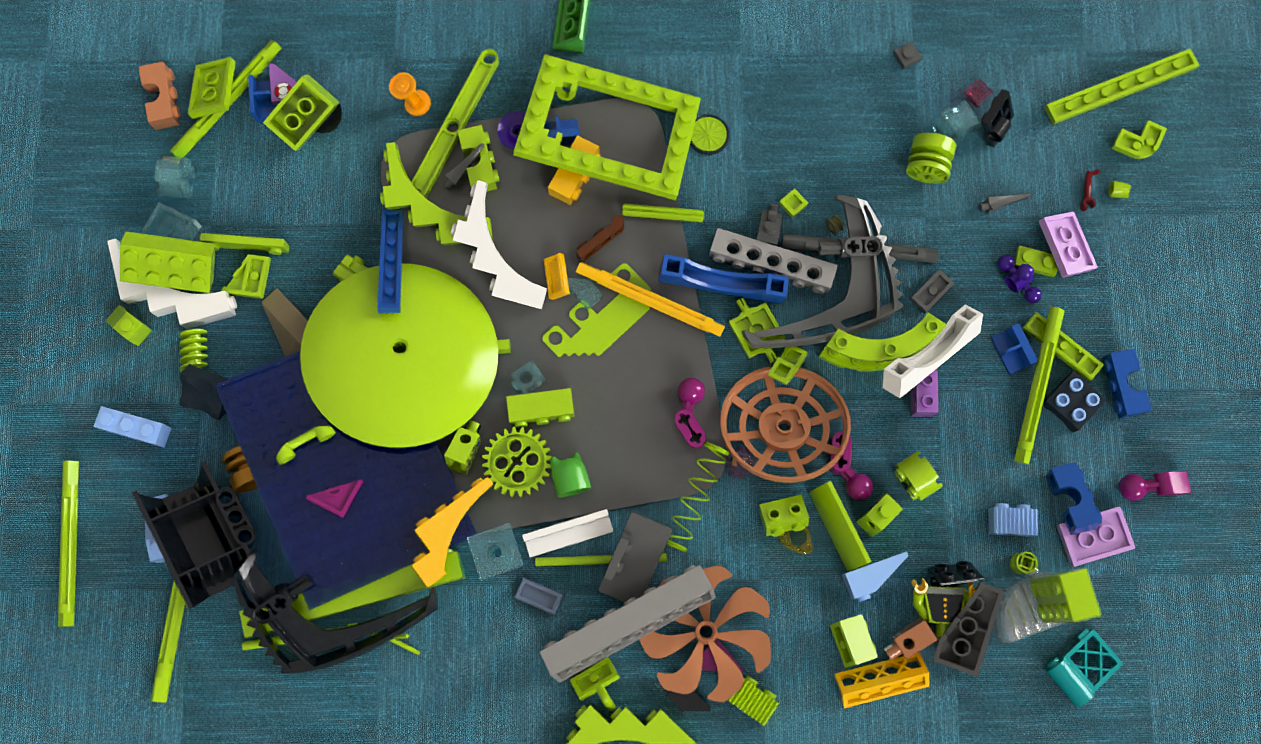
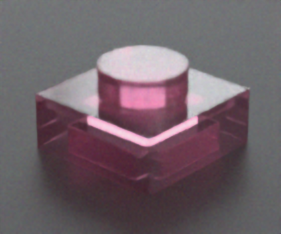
M980 78L963 92L976 108L993 93Z

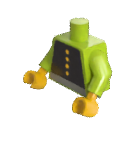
M922 578L920 585H917L915 579L911 582L914 587L913 606L920 618H923L926 623H936V637H942L949 624L954 621L978 589V587L972 588L973 582H967L969 589L967 592L966 588L928 587L924 578Z

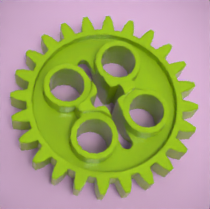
M513 427L512 433H508L504 429V436L496 433L498 440L490 439L489 441L493 446L485 447L489 455H482V458L488 461L482 464V467L489 469L484 473V476H491V482H496L495 490L502 487V495L510 491V496L514 497L515 492H518L521 498L523 491H526L529 496L531 495V488L539 491L537 484L545 485L542 479L543 476L550 477L546 469H551V465L547 464V462L551 460L552 456H546L551 451L550 448H543L547 443L546 440L539 442L540 434L533 437L532 429L526 434L524 427H521L520 432H517L515 427ZM512 443H521V449L518 452L511 451L510 446ZM527 447H530V450L521 458L522 465H515L510 475L508 477H504V475L514 466L513 459H520L525 449ZM536 455L539 458L538 463L533 466L527 464L529 456ZM506 459L508 461L507 467L504 469L497 468L498 460ZM517 472L525 474L524 480L520 483H516L513 480V476Z

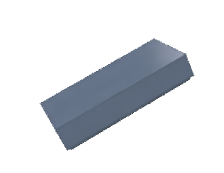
M524 577L514 598L554 616L563 597L562 594Z

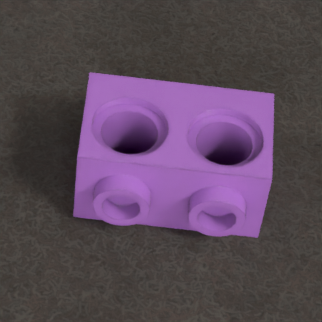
M934 370L910 390L911 416L933 417L938 413V370Z

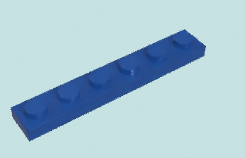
M382 210L378 313H401L403 210Z

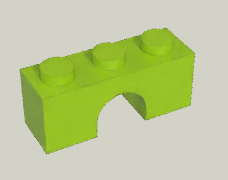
M482 125L458 130L464 157L469 156L481 143L484 144V148L478 154L480 162L474 167L466 168L471 188L473 184L477 185L479 180L488 184L487 191L496 190V182L500 180L497 169L493 170L491 164L495 162L493 151H488L487 144H490L488 131L484 132Z

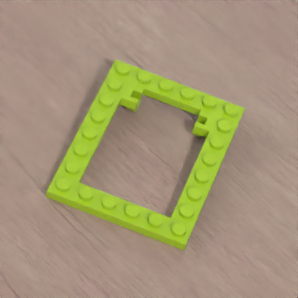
M544 54L513 156L676 200L701 98ZM578 86L676 113L662 172H654L561 146L562 133L557 132L556 138L548 137L549 130L545 129L544 126L555 91L560 99L569 101L575 97ZM563 87L570 88V91H564Z

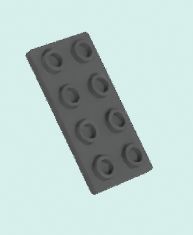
M631 512L598 590L623 602L634 597L638 599L643 596L670 537L672 528L636 512Z

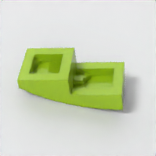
M796 346L786 347L781 357H778L768 376L788 385L807 357V351Z

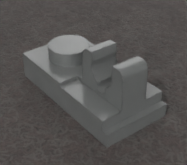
M771 203L769 211L762 209L757 240L777 244L783 215L777 212L779 205Z

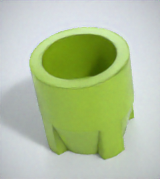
M1111 181L1108 196L1128 198L1131 185L1120 181Z

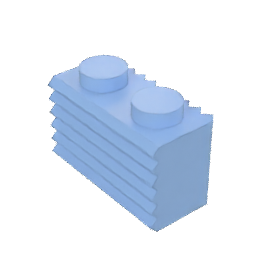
M996 503L995 507L988 509L989 535L1038 536L1037 509H1031V505L1020 504L1017 505V508H1009V504Z

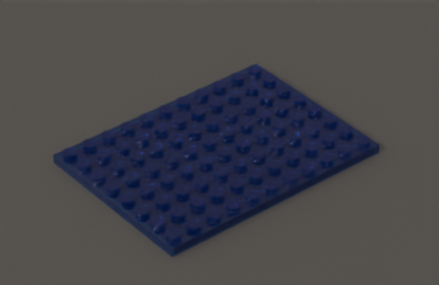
M298 351L217 383L215 387L296 580L305 573L312 577L311 580L314 584L303 591L302 594L308 609L313 610L414 564L413 559L422 552H425L427 555L429 551L415 533V529L418 528L416 524L425 517L430 519L436 515L434 511L441 505H450L454 502L452 498L459 492L436 441L415 447H382L352 438L331 424L315 406L307 391L301 371V351ZM313 427H333L336 432L334 436L323 442H320L317 436L293 449L296 456L292 460L279 465L276 456L285 443L311 430ZM354 481H363L344 518L305 499L307 495ZM466 512L458 524L448 548L477 536L468 512Z

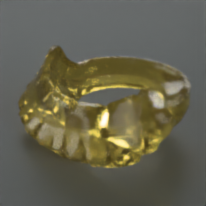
M807 528L803 529L806 534V542L801 544V546H795L791 543V531L778 536L780 543L791 551L804 555L810 554L813 551L811 533Z

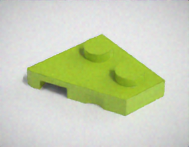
M248 254L242 262V266L232 275L234 278L221 291H226L229 295L263 299L271 259L266 256Z

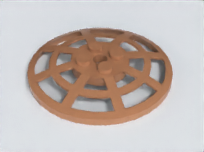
M772 366L755 370L744 376L728 392L723 402L720 416V429L726 448L743 468L766 480L794 483L818 477L838 462L849 441L851 421L848 407L843 397L831 383L818 374L804 368H799L794 377L807 380L802 391L792 388H776L773 378L768 376ZM764 378L767 390L755 395L748 403L737 396L746 386ZM817 385L832 398L838 409L826 413L819 402L810 396L813 387ZM778 395L795 396L797 400L794 404L780 403ZM767 397L770 398L771 406L766 408L763 413L754 408L759 401ZM805 402L809 403L819 416L809 418L802 410ZM732 403L743 410L739 420L740 432L727 433V415ZM748 414L759 420L758 430L746 432ZM841 417L843 436L838 448L827 444L830 434L829 421ZM780 424H787L790 429L783 431L778 426ZM822 424L823 435L821 441L809 437L811 427ZM761 438L768 447L763 454H760L749 440ZM743 441L748 451L758 459L754 467L738 456L730 442ZM804 444L815 448V451L809 456L799 459L796 450ZM775 451L787 452L791 462H780L770 458ZM822 451L834 455L831 461L823 468L806 474L802 465L813 461ZM766 464L779 468H794L797 476H776L764 473L762 470Z

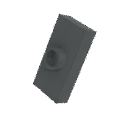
M939 269L910 298V301L925 314L955 283Z

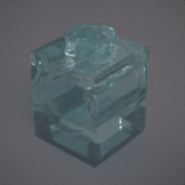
M533 360L511 374L513 378L511 384L517 393L522 391L523 394H528L546 382ZM524 375H531L532 381L524 384L521 382V378Z

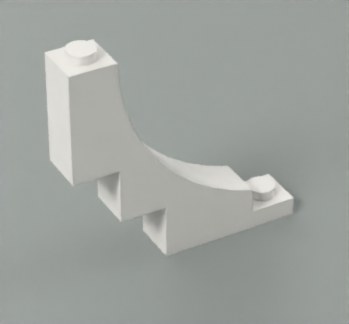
M116 238L107 241L120 299L128 305L147 300L150 312L157 317L177 312L179 324L185 329L236 316V300L234 296L229 295L226 291L191 294L166 287L120 282V242Z

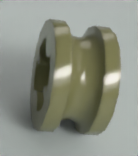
M837 214L832 215V219L827 218L825 220L828 229L834 235H837L839 230L843 231L845 229L842 219Z

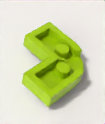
M1148 120L1140 136L1121 129L1111 149L1134 159H1145L1157 151L1167 128Z

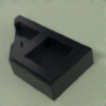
M669 691L666 694L681 711L711 710L694 691L689 694Z

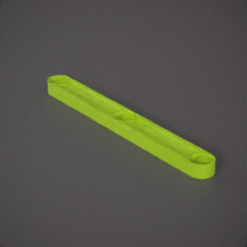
M486 49L480 54L412 180L415 188L426 199L459 139L458 130L465 128L498 67V54L493 49ZM486 56H494L495 61L491 64L485 63L484 58ZM452 123L458 125V129L455 132L447 130V127Z

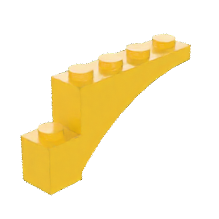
M480 477L471 484L472 489L465 493L462 490L452 498L454 502L450 505H441L434 511L436 515L430 519L425 517L416 524L418 528L415 529V533L429 553L426 555L425 552H422L414 558L413 561L415 563L412 565V568L427 589L447 574L444 571V566L452 536L468 509L481 495L492 487L493 483L488 477L484 480Z

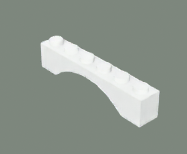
M965 304L951 316L941 333L925 349L908 358H897L884 369L883 389L898 398L905 395L981 332L983 313Z

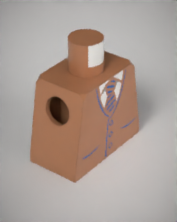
M918 618L894 634L892 638L895 642L884 648L891 660L902 653L907 659L938 639L923 618ZM910 638L911 644L904 646L903 641Z

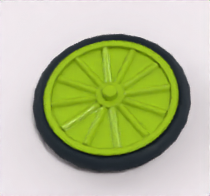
M715 115L699 116L695 121L690 145L700 154H717L729 142V128L721 118Z

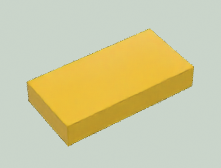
M558 253L543 259L549 299L555 300L569 295L564 254Z

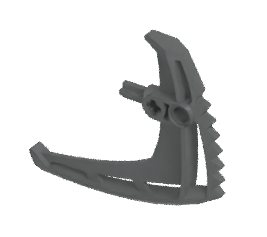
M844 195L835 196L834 199L843 204L849 238H839L837 242H819V247H817L819 255L838 254L839 257L850 258V279L844 300L826 311L795 323L755 333L747 330L742 331L745 341L751 348L792 347L827 342L831 340L838 328L854 335L883 322L903 307V304L898 301L902 293L896 290L901 281L894 277L899 270L892 267L896 259L889 256L892 247L884 245L887 236L879 234L882 226L867 201ZM867 216H868L869 221H870V223H871L874 236H872V233H871V229H870V226H869V222H868ZM868 242L873 246L872 252L867 249ZM879 253L883 260L890 291V304L880 307L879 274L876 256ZM871 310L870 319L848 327L841 324L842 320ZM831 324L835 331L805 337L801 334V331ZM791 334L793 336L790 340H760L761 337Z

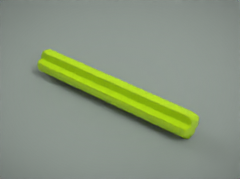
M626 203L622 207V215L691 222H703L704 220L703 210Z

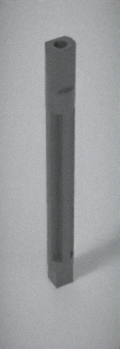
M783 234L781 248L818 251L819 242H837L838 239ZM868 242L867 249L872 252L873 246ZM884 244L885 246L892 247L889 256L895 259L937 263L938 249Z

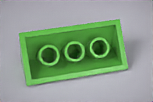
M559 0L552 49L583 53L590 0Z

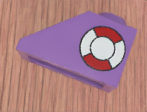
M269 64L271 102L276 108L296 84V81L275 64Z

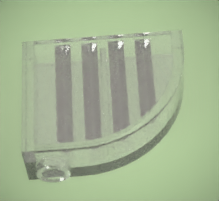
M1037 568L1033 573H1029L1027 577L1011 583L1004 590L994 624L1000 644H1009L1066 623H1043V620L1037 614L1036 607L1038 604L1036 597H1033L1030 591V579L1048 575V571L1040 572L1039 568Z

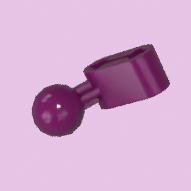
M689 377L684 379L678 387V395L682 400L681 410L675 415V423L687 444L693 449H700L706 442V435L694 417L693 411L695 404L703 399L705 387L699 379ZM684 415L685 418L690 417L688 422L693 433L697 436H702L700 437V443L691 442L693 439L692 433L687 425L684 423L680 424L681 416Z
M843 431L835 433L829 445L839 448L840 444L837 440L841 439L842 441ZM849 436L847 447L839 459L840 463L844 465L838 468L836 463L829 470L831 473L841 475L847 482L846 491L852 499L862 501L871 496L873 483L868 476L856 474L850 467L852 438ZM828 455V462L831 461L834 455Z
M1187 471L1153 474L1154 479L1146 480L1140 475L1128 474L1119 482L1120 494L1129 501L1141 500L1148 492H1157V496H1175L1191 493Z

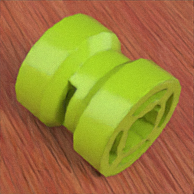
M1025 551L1014 554L1010 559L1009 565L1016 574H1029L1037 569L1038 560L1033 553Z

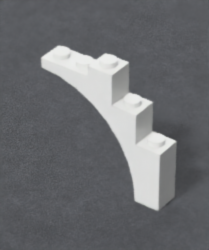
M478 180L477 185L473 184L470 197H473L471 205H467L464 216L467 218V222L458 220L457 224L454 223L452 226L451 236H454L453 241L478 247L477 251L472 252L470 263L473 264L472 268L497 275L496 279L492 278L489 288L490 291H493L492 296L542 309L547 288L530 282L514 271L502 258L492 241L485 214V198L488 184Z

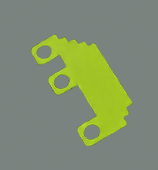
M626 263L621 264L611 273L617 276L620 270L626 269L631 275L628 280L629 282L651 291V288ZM619 294L596 314L586 302L582 301L569 312V317L581 328L572 338L559 326H553L543 335L542 339L558 357L565 353L569 357L573 353H576L578 356H581L583 353H586L588 356L592 353L600 356L650 310V307ZM578 308H586L588 310L589 316L586 320L580 321L576 318L575 312ZM552 332H559L562 335L560 344L553 345L550 343L549 335Z

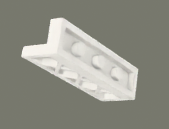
M605 509L522 536L531 558L613 533V528L608 511Z

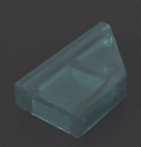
M568 278L569 290L586 310L603 298V294L591 280Z

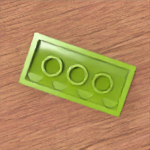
M829 481L809 492L847 572L870 563L871 560L832 482Z

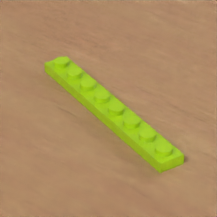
M1190 48L1051 102L1044 109L1054 125L1193 71L1200 65Z

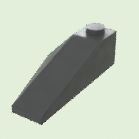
M981 583L939 639L933 661L978 677L1004 590Z

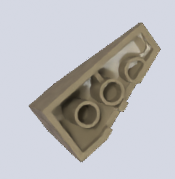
M277 288L261 303L286 360L302 376L300 361L301 342L308 320Z

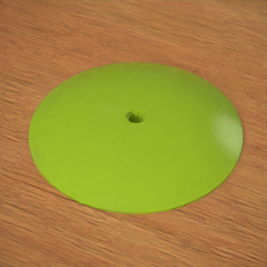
M402 263L401 313H378L379 266L371 267L349 276L338 283L321 299L313 310L303 333L300 352L301 371L305 386L315 406L340 431L362 442L382 447L406 448L420 446L442 439L462 427L475 415L488 397L497 371V337L493 323L483 304L465 285L450 275L430 267ZM398 347L406 349L403 353L395 352V349Z

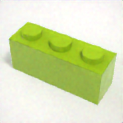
M571 388L506 396L509 423L515 425V428L527 427L528 423L536 422V425L549 424V420L558 419V422H567L571 420L570 418L575 417Z

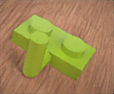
M609 657L570 679L581 701L597 692L608 711L615 709V704L605 687L620 677Z

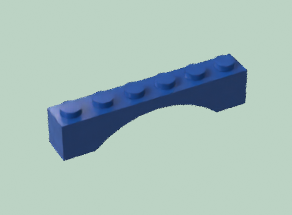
M664 254L658 278V282L781 304L785 300L789 277L769 273L745 274L722 271L700 265L687 258Z

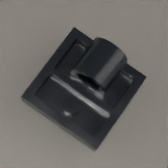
M1002 89L999 95L994 97L989 111L984 113L981 124L983 125L987 146L995 148L996 144L1004 139L1011 127L1010 122L1014 117L1010 92Z

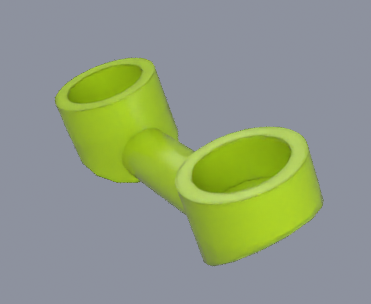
M331 426L313 427L311 430L285 443L278 452L276 460L279 465H282L296 456L293 452V449L316 436L320 442H323L334 436L336 432Z

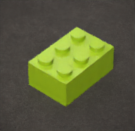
M306 74L297 81L263 123L293 150L297 151L302 148L340 102L309 74Z

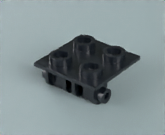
M959 561L953 565L936 564L935 567H928V571L933 575V577H930L931 586L946 587L947 585L967 584V582L985 580L984 576L967 561Z

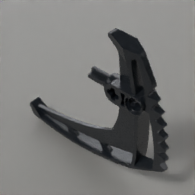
M257 549L250 552L233 574L238 602L246 607L242 614L250 618L247 626L255 628L252 636L261 638L258 646L268 648L265 656L275 657L273 665L282 666L281 673L284 674L324 669L361 656L402 634L438 608L436 589L432 587L428 596L386 615L344 628L325 630L305 619L291 606L298 599L300 593L314 584L309 574L305 573L291 584L280 583L274 587L255 562V557L258 553ZM244 587H245V589H246L248 595L250 596L251 600H250L249 597L247 596V594H246V592H245V590H244ZM412 613V614L409 615L408 617H406V618H404L403 620H401V621H399L398 623H396L398 620H400V619H402L403 617L407 616L408 614ZM263 624H268L299 659L290 662L275 645ZM387 627V629L355 643L356 639ZM341 645H346V647L320 656L315 655Z

